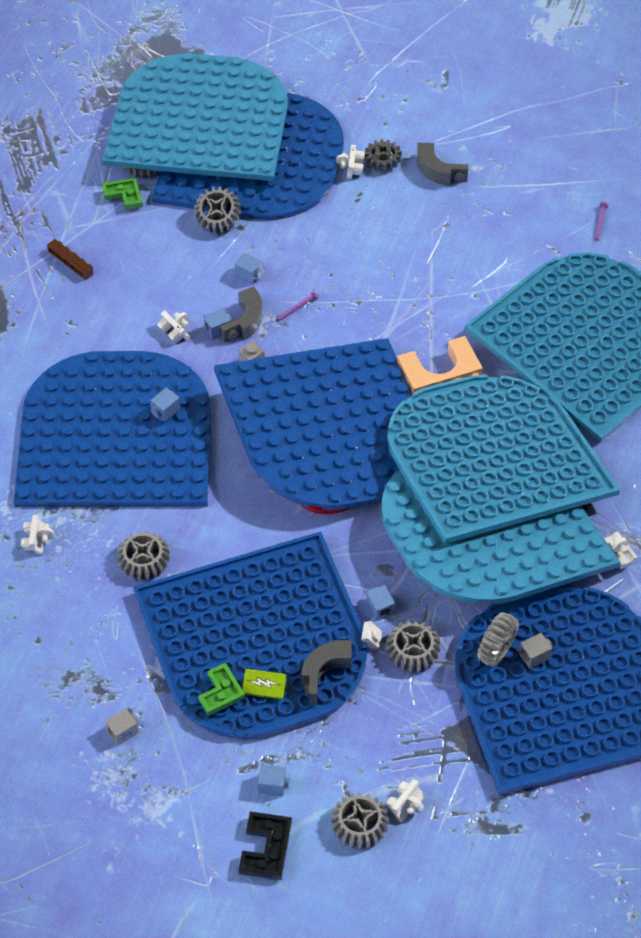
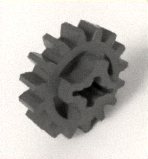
M383 139L380 142L374 140V144L369 143L368 147L365 148L364 159H366V164H370V168L376 167L377 171L380 168L383 171H386V168L392 170V166L397 167L398 163L401 162L402 151L400 146H396V142L390 143L389 139L386 142Z

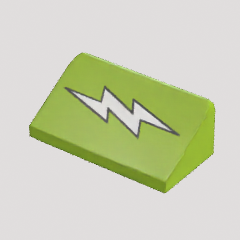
M246 669L242 690L245 695L283 700L286 674Z

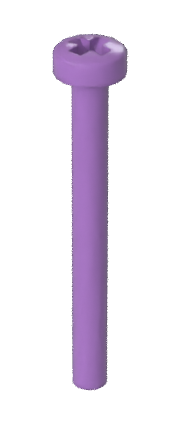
M604 201L599 204L601 210L595 235L596 241L599 240L604 212L608 208V203Z
M312 291L310 296L279 315L277 319L280 321L310 300L318 299L317 292Z

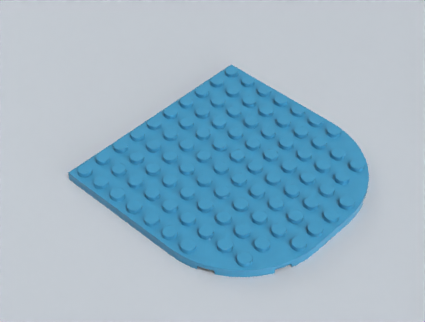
M185 53L169 55L149 61L135 70L122 87L102 159L103 166L274 181L288 108L286 89L280 79L270 70L240 57Z
M572 253L568 254L567 257L551 259L538 267L465 325L464 330L527 382L541 388V392L547 396H553L574 421L602 442L641 408V272L622 260L618 262L608 258V255Z
M474 375L429 386L414 392L412 397L406 401L403 400L396 407L390 418L387 435L390 453L444 544L617 496L620 493V488L563 406L553 396L549 397L541 392V388L521 379L503 375L500 378L488 377V375Z
M400 469L390 478L383 492L381 503L382 522L388 536L406 565L420 581L424 580L433 587L432 590L454 600L476 604L477 601L490 602L491 604L506 603L618 568L620 565L619 559L581 506L444 544Z

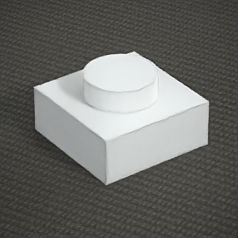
M364 622L361 640L367 643L372 650L378 649L382 638V631L373 622Z

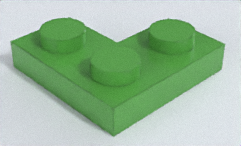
M136 178L102 183L105 201L123 198L126 210L143 207Z
M226 663L207 671L208 677L215 688L199 695L198 699L208 716L245 699L243 690Z

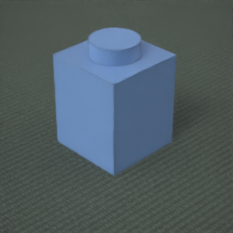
M243 253L234 264L235 276L251 284H254L263 275L262 261L246 253Z
M224 308L203 315L204 328L211 339L221 336L220 326L233 321L231 315L227 314Z
M167 387L150 400L151 413L164 422L181 409L180 397Z
M385 585L373 587L367 591L366 603L376 621L395 614V602Z
M261 764L258 778V793L283 796L284 789L289 788L290 776H286V767Z

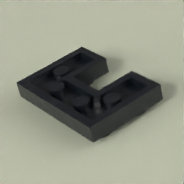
M250 811L246 835L267 837L264 854L242 850L239 874L282 880L292 817Z

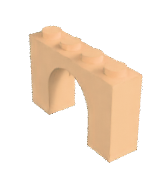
M466 336L448 341L447 353L455 367L444 374H434L425 370L415 351L397 356V362L412 393L429 386L460 378L482 375L483 368Z

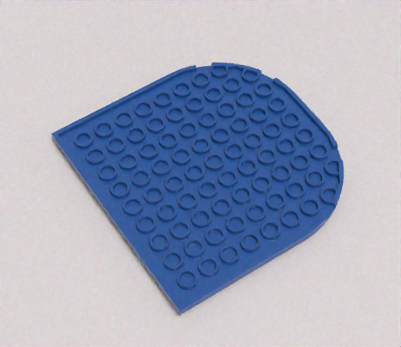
M287 93V115L274 181L161 171L152 195V202L194 209V205H197L196 199H201L200 193L205 195L206 189L210 192L212 187L218 190L220 186L222 191L227 188L229 192L233 191L234 195L238 197V202L241 204L239 208L241 214L238 215L240 217L273 220L275 217L287 216L288 218L306 212L320 203L321 199L330 192L334 185L339 169L336 158L344 150V136L341 125L337 118L322 104L299 94ZM230 204L227 205L226 214L230 213ZM208 205L206 206L204 211L210 210Z
M388 338L214 366V372L250 464L259 478L262 477L269 484L270 489L296 504L309 507V505L322 507L323 510L346 509L382 502L383 492L387 483L399 470L388 447L387 435L390 418L396 407L403 400L406 401L412 397L413 394L397 362V357Z
M149 351L86 352L63 359L49 367L35 380L24 401L14 507L208 506L211 406L208 391L201 378L183 362L168 355ZM167 387L180 397L181 409L164 422L151 413L150 400Z
M321 531L133 587L135 598L173 700L191 721L215 734L240 739L260 738L317 721L343 706L355 693L364 676L367 662V643L361 640L363 628ZM352 640L351 669L337 668L325 672L318 682L317 704H309V696H305V686H301L302 667L307 657L316 648L328 642ZM224 663L229 667L241 689H243L246 669L286 674L283 700L245 695V699L208 716L199 702L198 696L215 688L208 677L207 671Z
M572 585L558 586L514 601L491 604L488 606V609L479 615L477 614L469 622L457 646L455 657L456 680L499 795L641 758V617L631 611L629 605L601 590L587 587V589L573 588ZM501 612L509 613L518 619L517 635L504 659L497 666L486 665L478 659L479 644L492 620ZM542 633L545 639H549L552 644L551 658L529 669L519 655L520 643Z

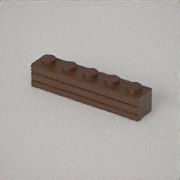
M53 239L47 244L50 254L85 281L94 275L92 265L87 264L83 258L70 251L61 241Z

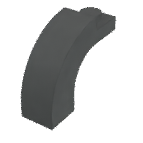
M417 142V166L426 178L435 183L450 186V181H467L468 164L442 162L435 155V143Z
M254 286L238 293V305L244 311L242 316L220 326L221 339L224 343L238 336L246 340L260 327L262 321V300Z
M352 640L328 642L316 648L307 657L302 667L301 686H305V696H309V704H317L318 682L325 672L337 668L351 669Z

